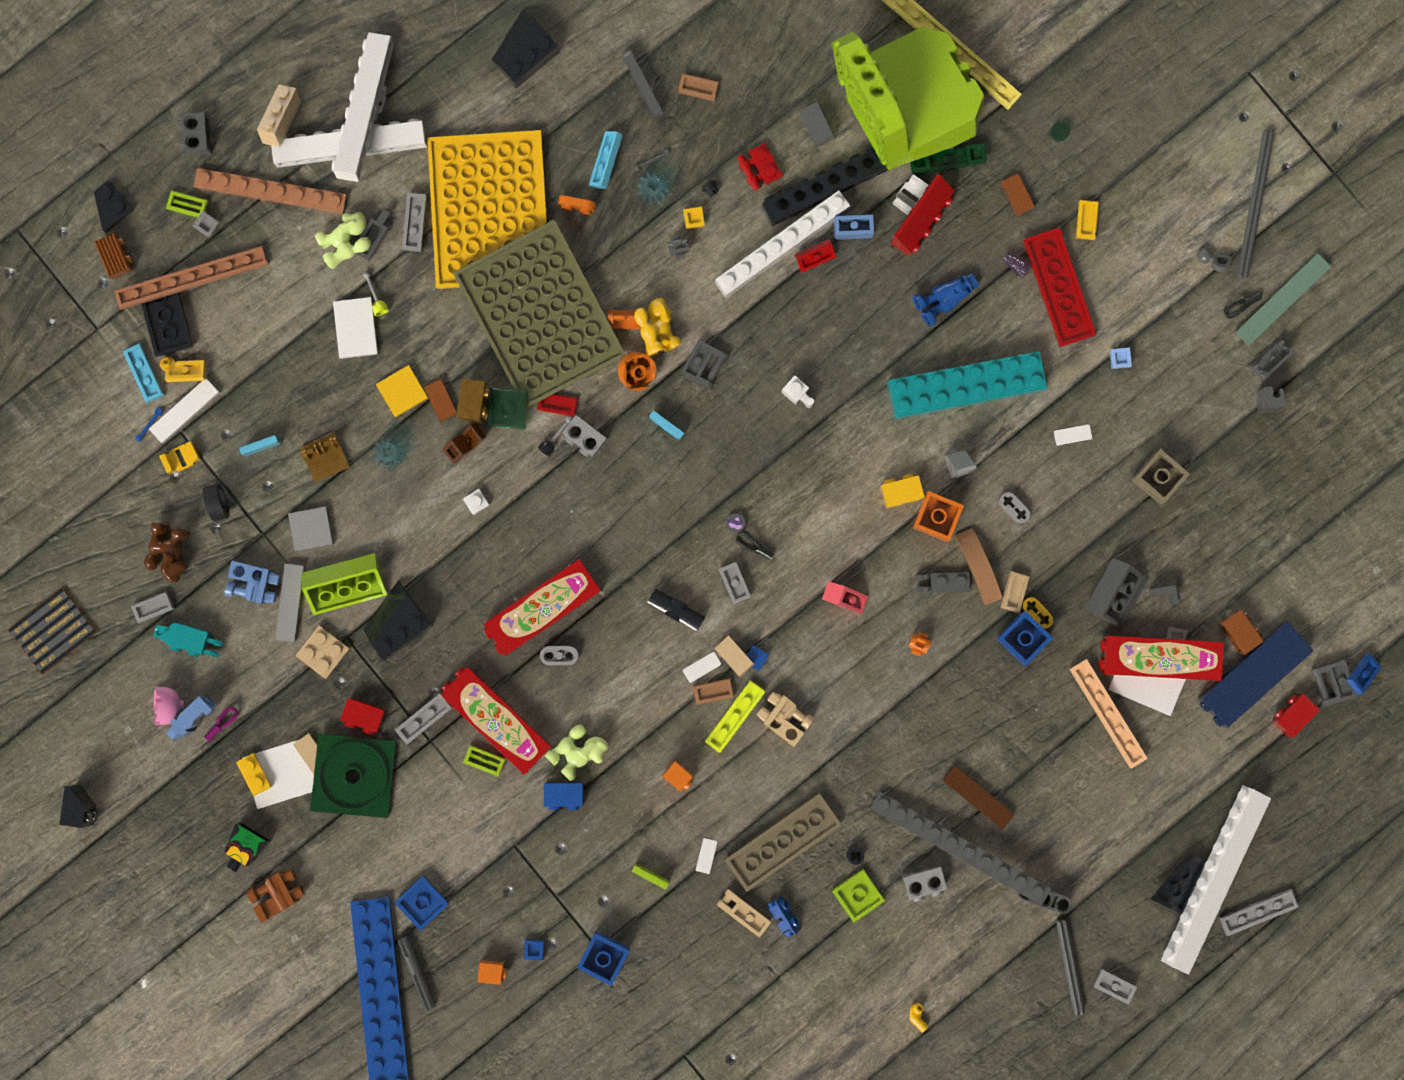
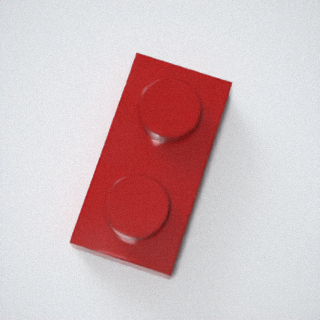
M829 239L794 254L801 273L836 258Z

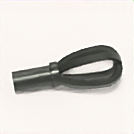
M1258 292L1243 300L1232 302L1223 309V312L1227 318H1234L1250 307L1251 304L1261 300L1262 295ZM1244 304L1239 311L1233 314L1228 313L1229 308Z
M741 532L737 535L736 543L739 546L754 551L757 554L759 553L768 560L773 558L774 554L763 548L762 545H759L749 534ZM744 536L749 539L756 548L742 543L740 537Z

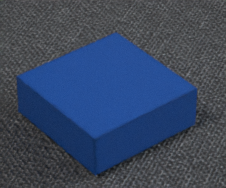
M754 645L747 654L754 663L752 667L760 671L769 657L767 653Z
M525 939L524 960H544L545 940Z

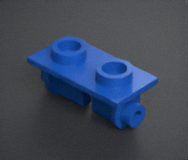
M782 895L775 901L773 900L768 903V910L775 920L780 917L782 918L777 924L783 935H786L787 938L796 935L801 929L800 922L791 912L789 903Z

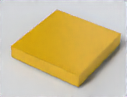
M409 365L376 384L395 418L429 399Z

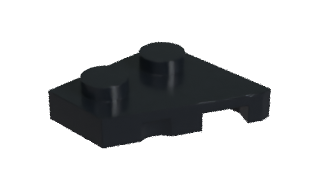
M109 180L94 191L101 227L105 233L134 211Z

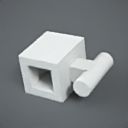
M794 376L782 389L781 393L795 405L802 401L807 408L813 406V398L806 394L809 387L798 377Z

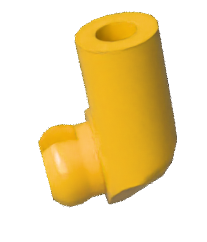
M915 1003L910 1008L909 1019L922 1033L928 1028V1025L921 1019L922 1011H924L923 1005Z

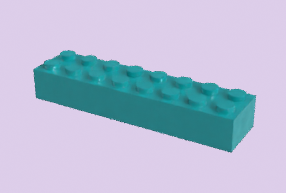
M1040 351L892 379L887 382L894 420L1044 392L1047 389Z

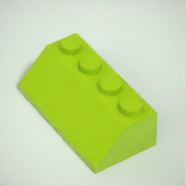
M375 553L301 573V588L313 615L388 595L381 567Z

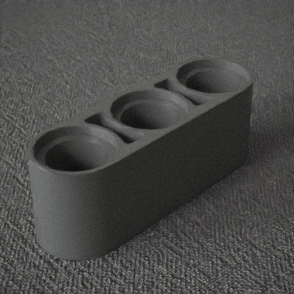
M1050 890L1047 901L1041 907L1066 914L1071 911L1073 904L1067 896ZM1016 891L1018 897H1020L1024 901L1041 906L1040 904L1034 902L1026 896H1022L1020 893ZM1061 899H1065L1067 902L1066 906L1059 909L1058 902Z

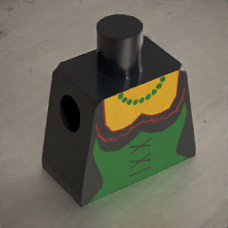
M241 822L236 823L224 852L232 857L227 867L237 872L241 864L250 866L270 844L271 840Z

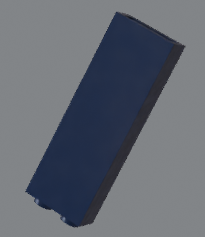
M1282 622L1263 639L1264 642L1248 652L1222 676V681H1216L1198 697V700L1201 702L1199 704L1205 712L1209 711L1214 716L1212 720L1219 727L1228 728L1314 651L1289 622Z

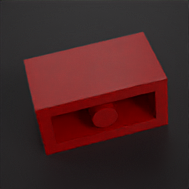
M1293 694L1287 700L1288 704L1284 708L1277 710L1274 714L1275 718L1272 722L1287 737L1294 738L1320 711L1304 694Z
M348 698L340 720L344 721V725L355 729L358 726L363 728V732L373 735L374 732H380L387 710Z

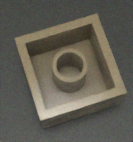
M1159 449L1153 453L1131 480L1161 505L1172 496L1190 473L1162 449Z

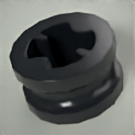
M851 847L846 852V858L850 863L857 865L864 860V852L858 847ZM852 851L855 853L857 851L860 852V854L858 855L860 856L859 860H851L850 857H852V855L850 854Z

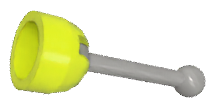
M366 271L363 273V277L367 279L375 300L372 310L375 316H381L386 314L389 309L384 301L378 299L370 279L371 274Z

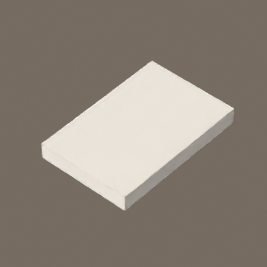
M372 298L334 301L339 358L377 355L378 348Z

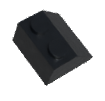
M81 784L65 786L59 825L78 828L94 825L98 818L96 804Z

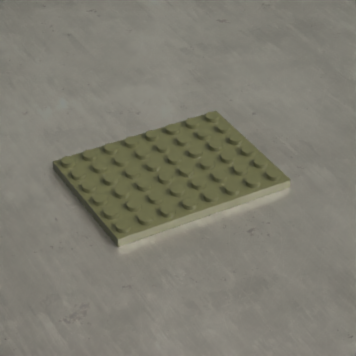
M555 219L453 273L524 409L601 370L626 355Z

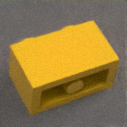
M913 473L902 476L903 480L895 481V478L885 480L884 484L880 486L885 507L890 508L924 499L919 475L914 476Z

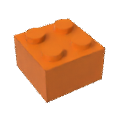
M928 491L924 496L925 498L922 501L912 528L942 541L949 542L964 505Z

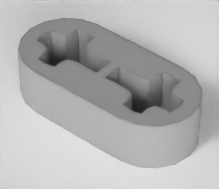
M1007 492L999 497V506L1013 521L1022 524L1029 520L1030 511L1014 494ZM1004 497H1011L1012 500L1010 502L1014 506L1013 508L1009 504L1006 506L1003 504L1005 501ZM1015 509H1017L1020 512L1024 511L1025 519H1018V513L1015 511Z

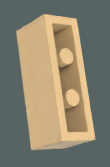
M278 85L257 128L263 144L276 147L281 146L301 104L296 88Z

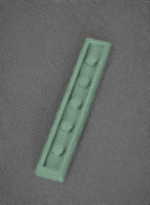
M1317 253L1235 333L1249 346L1331 266Z

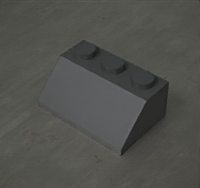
M1112 558L1085 608L1097 617L1122 629L1148 578L1131 565Z

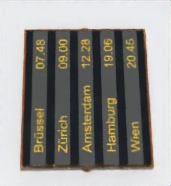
M63 587L7 629L41 675L45 674L98 633L83 614L82 609L76 605Z

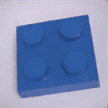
M424 875L394 902L420 931L450 904Z

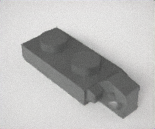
M383 209L379 217L375 215L373 219L371 218L360 238L367 237L371 242V246L367 251L356 254L368 261L371 260L389 230L391 224L388 221L392 215L389 211Z

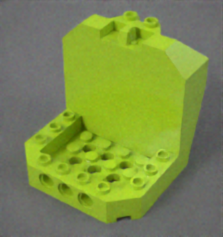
M920 27L873 52L870 51L867 43L863 44L860 37L854 32L831 42L838 80L841 86L845 85V97L883 165L887 164L886 168L888 170L952 148L976 136L984 105V94L976 80L969 78L967 75L970 73V66L967 61L963 63L959 61L957 47L948 33Z

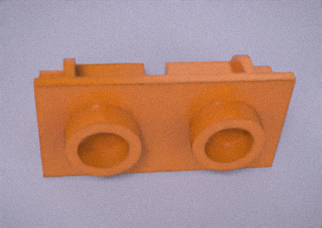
M608 310L607 320L612 329L641 330L640 325L636 323L634 318L635 310Z

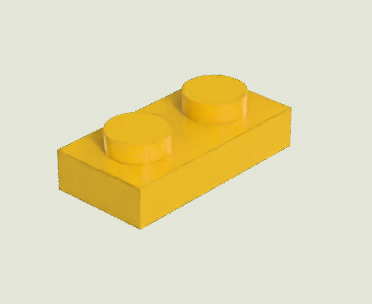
M255 753L236 762L253 796L272 787Z

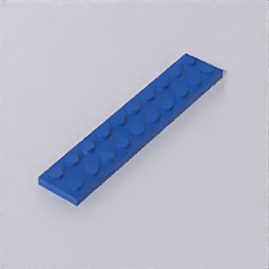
M390 897L351 901L369 1080H410Z

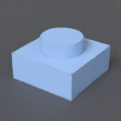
M1130 348L1109 350L1111 369L1132 367Z

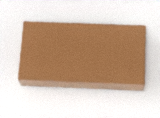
M682 73L678 93L715 102L719 82Z
M730 678L693 686L697 705L734 697Z

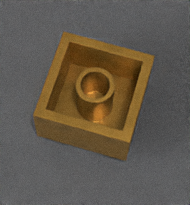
M462 379L456 415L460 421L484 424V420H487L489 409L486 404L491 399V390H489L486 382Z

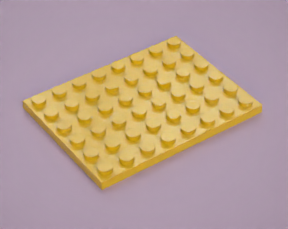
M541 130L427 138L437 289L460 288L453 274L454 272L547 223Z

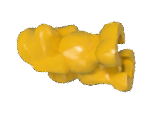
M664 298L654 299L649 304L648 312L644 308H638L634 313L635 321L640 325V333L645 341V353L649 357L662 350L665 352L670 351L682 344L680 338L673 336L671 332L670 321L673 311L667 306Z

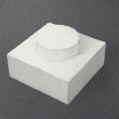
M480 489L463 498L473 515L490 506Z

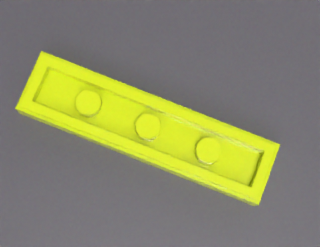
M750 680L705 742L721 753L766 691Z

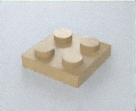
M319 625L296 654V657L327 679L350 648Z

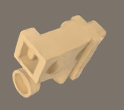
M773 692L767 699L775 705L773 711L770 712L762 706L757 715L764 721V725L795 747L804 733L789 723V721L793 717L801 722L800 726L804 730H807L815 718L810 714L805 716L796 708V705L784 695L782 697Z

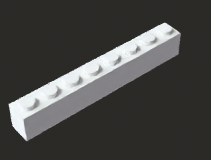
M368 32L367 39L363 41V55L359 57L358 61L359 71L354 76L355 86L354 90L350 92V106L345 111L346 122L341 127V141L336 146L337 157L332 162V171H334L338 179L360 181L394 46L391 36Z
M410 119L407 123L394 121L384 126L374 124L366 156L427 148L425 127L422 120ZM335 129L332 133L320 131L310 136L298 134L295 135V138L287 139L285 137L280 147L271 145L273 163L279 168L334 160L337 157V143L341 141L342 137L341 129Z
M837 191L715 279L716 286L727 299L831 224L835 216H842L849 211V203L841 192Z

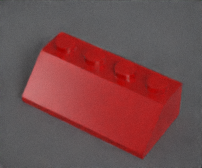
M936 175L891 241L893 246L908 256L912 252L917 253L922 245L919 243L923 237H928L933 230L930 227L934 221L938 223L944 214L941 212L944 206L949 207L954 200V197H952L954 190L941 175Z

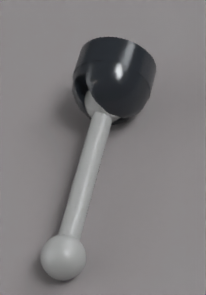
M568 416L566 422L550 441L541 442L537 448L550 457L554 451V441L572 421L573 417Z

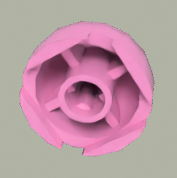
M155 687L154 710L155 714H157V716H154L155 725L171 724L170 721L173 718H177L179 712L184 710V701L180 700L178 693L170 687Z

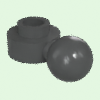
M1206 248L1201 249L1197 254V259L1200 263L1207 264L1211 262L1212 268L1218 272H1227L1231 268L1232 258L1228 254L1218 253L1214 256Z

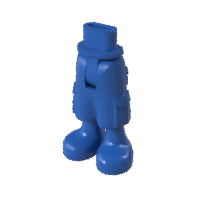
M970 273L947 283L937 285L932 288V292L928 296L923 297L918 293L912 298L918 311H922L936 300L938 301L937 305L921 313L923 320L931 327L936 324V316L941 311L945 313L951 311L959 302L971 294L973 289L979 286L974 275Z

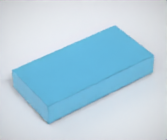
M654 410L649 416L653 422L676 439L681 440L684 433Z
M273 435L242 446L239 449L241 455L248 456L280 445L281 441L279 437Z

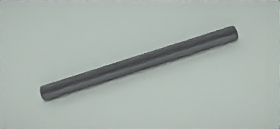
M1264 131L1262 135L1237 277L1240 279H1246L1249 275L1274 132Z

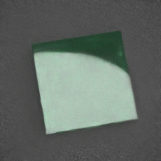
M490 388L488 426L525 430L527 424L528 391Z

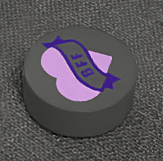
M731 514L727 518L726 526L733 533L741 532L745 527V519L740 514Z

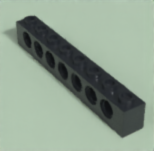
M870 147L862 155L858 153L851 156L846 163L839 162L833 165L832 169L827 172L822 170L816 173L815 178L810 180L808 178L803 179L794 188L790 186L783 189L781 194L777 196L770 195L766 197L762 203V209L771 227L822 203L837 191L843 193L888 171L886 168L887 164L883 165L873 147ZM869 160L873 163V166L867 168L863 162ZM852 168L856 171V175L849 176L846 170ZM837 177L839 179V183L832 184L830 183L829 178ZM819 185L822 187V191L814 192L812 187ZM797 193L804 194L805 199L802 201H798L795 198V195ZM784 201L788 204V207L781 209L778 207V203Z

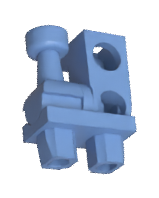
M231 561L228 578L246 581L247 586L238 587L235 582L228 581L225 588V596L233 597L236 594L245 597L251 602L265 604V602L275 603L277 593L268 591L269 584L279 585L280 575L273 573L272 570Z
M199 696L177 718H173L170 721L172 726L166 733L172 740H180L183 736L192 735L195 732L193 728L200 726L202 716L204 714L209 716L216 711V704L207 696Z

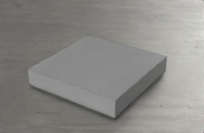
M327 507L288 514L295 551L333 545Z

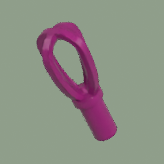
M232 706L226 708L213 725L214 727L204 737L211 741L223 728L234 722L239 715L237 709ZM229 711H233V717L225 724L220 725L225 715Z

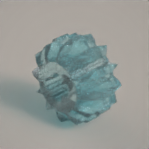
M654 171L653 176L647 172V179L641 176L640 180L642 183L637 184V187L640 188L638 195H643V201L649 198V204L653 203V199H656V202L659 204V197L666 199L664 193H668L669 188L665 186L669 182L668 180L663 181V174L657 177L656 171ZM653 184L656 187V191L650 189V185Z
M393 437L388 438V443L385 438H381L383 444L375 443L379 449H373L372 452L378 454L373 459L375 461L380 460L378 462L380 467L385 464V469H389L391 464L395 469L397 468L396 461L400 464L403 463L399 457L406 456L405 453L400 452L405 447L403 445L398 446L400 444L398 439L393 443ZM386 450H391V453H393V455L391 457L388 456L386 458Z

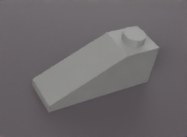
M954 449L948 451L949 455L944 457L951 479L970 474L977 469L975 463L965 450Z

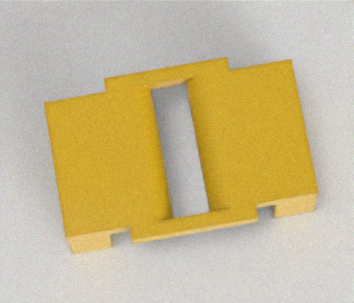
M191 441L168 451V454L159 456L168 474L176 471L180 472L201 460L194 443ZM178 449H180V452L187 464V466L182 467L179 458L175 452Z

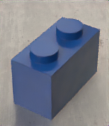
M584 782L544 783V807H548V810H560V807H568V810H579V807L584 805Z

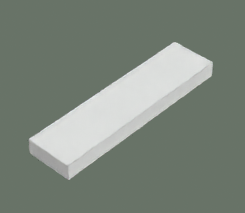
M205 378V381L197 385L150 427L149 430L162 444L165 443L220 392Z

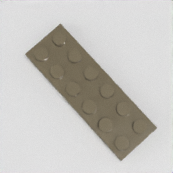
M819 793L731 854L725 861L746 892H748L842 825Z

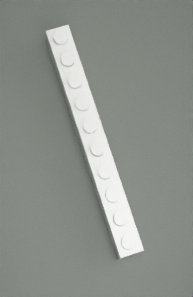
M1242 785L1228 818L1221 829L1220 835L1213 846V850L1205 863L1200 878L1197 880L1193 893L1172 934L1170 942L1163 953L1162 962L1189 975L1271 798Z

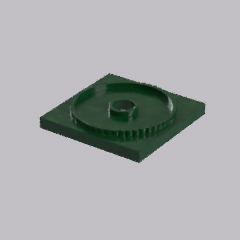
M318 734L310 811L388 818L396 741ZM355 769L359 772L360 779L358 782L349 783L346 780L348 770Z

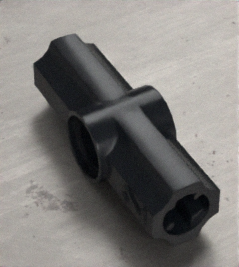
M656 588L647 602L665 612L664 614L677 622H682L695 631H698L705 619L703 615L690 609L685 603L676 598H671Z

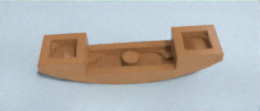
M973 528L956 534L955 538L961 552L965 556L984 605L986 606L1002 599L1003 597L993 570Z

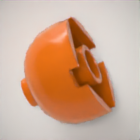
M642 352L626 354L620 360L617 368L618 378L621 383L633 391L647 389L651 380L654 381L657 371L654 360Z

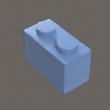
M873 215L834 217V240L873 238Z

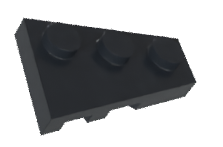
M1189 853L1150 899L1183 914L1206 861Z

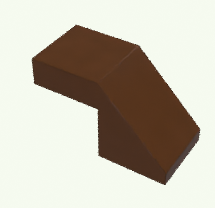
M474 422L461 435L451 439L442 450L451 462L455 464L474 450L486 438V435Z

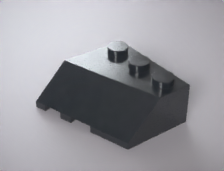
M522 9L493 56L492 61L517 89L559 53V49L537 21Z
M398 580L363 630L373 648L384 661L391 658L430 629L432 624Z

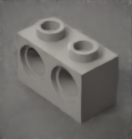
M577 415L562 432L565 436L563 440L571 446L576 444L580 447L579 452L587 458L589 455L594 458L607 441L606 437ZM575 427L581 429V434L578 437L571 436V430ZM589 439L596 441V446L592 449L586 447V442Z
M939 865L902 875L909 900L913 899L914 902L924 900L926 895H941L944 890H947L942 869ZM932 877L939 878V884L935 887L929 884ZM914 882H919L921 885L920 890L917 892L911 891V885Z

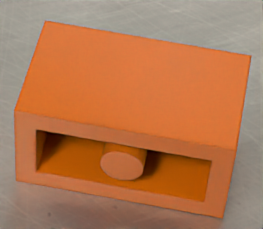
M676 760L662 776L680 792L682 789L687 790L694 781L691 779L693 774Z

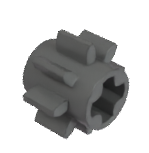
M680 235L671 237L672 242H668L671 257L676 256L677 260L686 258L685 253L689 252L686 238L681 239Z

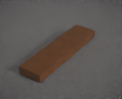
M955 765L942 779V781L1002 830L1014 817L1011 811Z

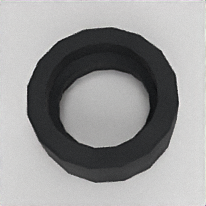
M219 483L203 487V499L211 520L215 522L229 518V505L222 486Z

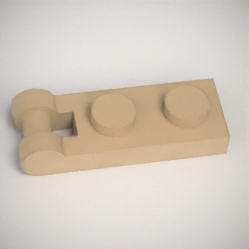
M727 889L724 898L719 900L716 905L760 938L771 921L730 889ZM731 900L736 902L733 908L728 906Z

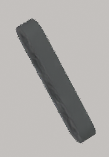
M631 50L622 53V58L653 118L656 119L662 116L661 107Z

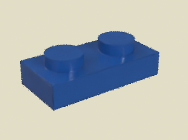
M1366 654L1346 681L1357 694H1363L1380 671L1381 666L1371 654Z

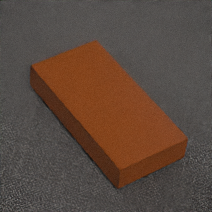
M1019 174L1001 181L1000 184L1016 216H1020L1035 208Z
M442 379L424 387L440 422L457 414Z

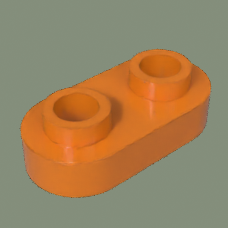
M559 196L558 200L561 209L566 211L577 209L580 210V213L586 215L595 212L597 205L589 200L569 196Z

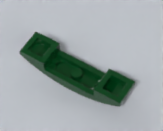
M985 144L967 145L965 148L943 150L910 162L911 173L948 171L987 163Z

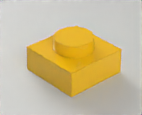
M702 207L683 209L686 230L705 227Z

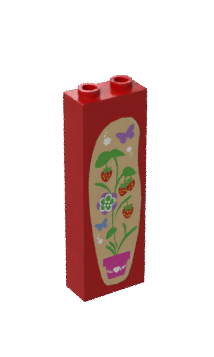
M579 559L483 624L485 626L483 631L489 639H494L496 642L494 647L500 655L504 654V656H507L602 591Z
M1104 635V639H1101L1100 642L1103 658H1100L1099 669L1102 670L1103 674L1222 681L1224 642Z
M462 667L455 674L457 678L452 683L448 681L442 687L443 693L441 696L525 775L552 745L470 667L465 669Z

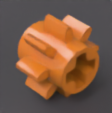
M919 632L918 635H912L908 647L912 648L911 653L920 656L921 653L926 654L928 652L931 641L927 639V634Z

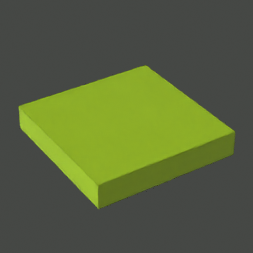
M861 869L832 889V892L853 923L885 902V899L864 869Z

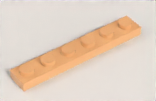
M1085 659L1070 668L1069 670L1129 768H1133L1148 759L1088 660Z

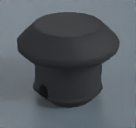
M710 180L702 187V192L706 191L710 197H713L714 193L717 194L719 189L715 185L716 181Z

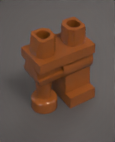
M293 869L285 872L281 871L266 880L265 884L257 889L251 887L246 890L247 896L253 904L260 900L261 895L269 892L271 896L270 899L253 907L260 923L299 902L298 899L306 894L301 885L292 889L289 882L297 879Z

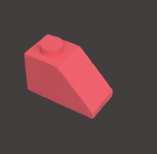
M828 581L822 600L862 614L868 596Z

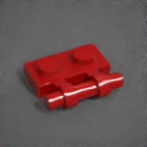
M766 143L748 151L751 157L749 160H746L743 154L737 157L740 163L739 167L746 174L747 182L754 191L761 188L758 183L761 180L767 186L783 178ZM755 165L759 174L754 175L750 167Z

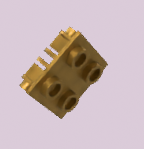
M335 432L300 447V454L305 459L315 483L350 467Z

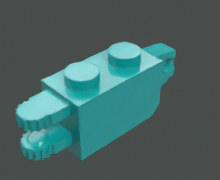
M173 623L170 627L156 625L153 634L154 637L165 641L164 644L170 645L169 649L181 652V649L187 650L188 655L194 657L210 655L219 658L220 653L207 649L209 643L216 646L223 645V641L211 638L212 632L181 623Z

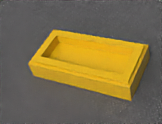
M1079 200L1075 239H1096L1098 201Z

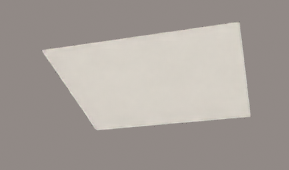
M1114 675L1108 690L1171 716L1186 679Z
M297 741L255 753L272 785L271 788L254 796L257 809L312 792L314 774L293 746Z

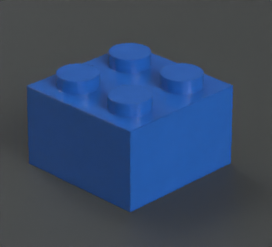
M1022 611L996 638L1023 666H1027L1053 639L1026 611Z
M596 930L577 968L612 986L630 951V947Z

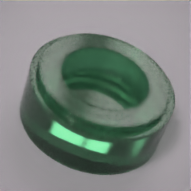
M1056 122L1050 129V136L1056 142L1065 141L1070 134V128L1064 122Z

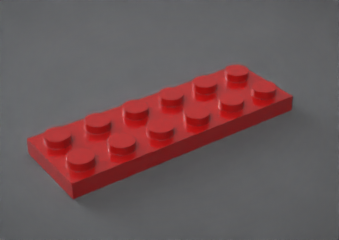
M1060 227L1023 239L1022 241L1059 348L1096 336L1097 334Z

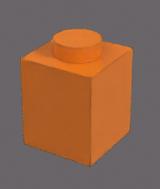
M481 960L477 982L501 985L502 981L506 980L507 968H504L505 963Z

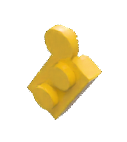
M167 356L160 361V367L165 371V380L167 382L205 381L206 363L204 360L175 362L172 357Z

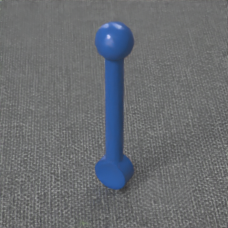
M155 409L154 416L143 431L136 436V441L141 442L143 440L144 434L156 418L163 414L162 409Z

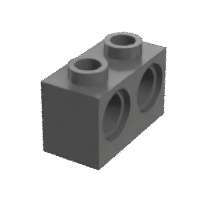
M205 112L181 114L182 120L179 121L180 131L183 132V139H181L182 150L188 156L212 154L209 117ZM197 121V126L191 129V123ZM199 140L198 146L192 147V142Z

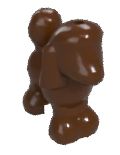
M152 522V538L148 546L149 554L144 560L145 568L154 571L159 563L157 555L162 553L161 574L170 582H178L182 572L187 569L186 563L181 561V543L189 538L190 531L173 528L171 538L164 539V534L169 531L170 525Z

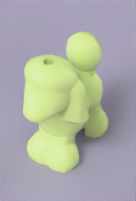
M345 213L342 215L343 223L339 224L330 234L323 232L315 234L318 244L322 245L323 249H327L331 245L337 248L335 253L327 252L323 254L326 264L331 269L337 268L342 261L352 258L355 253H362L370 248L371 242L367 237L358 239L354 245L350 244L351 238L360 235L366 228L367 222L363 213Z
M583 725L574 726L570 730L568 737L563 738L557 747L547 751L544 755L554 766L559 763L562 754L566 756L568 764L561 772L570 782L576 778V769L584 766L591 759L596 763L603 762V755L609 748L608 743L601 737L589 738L583 748L576 747L574 741L586 734V728Z

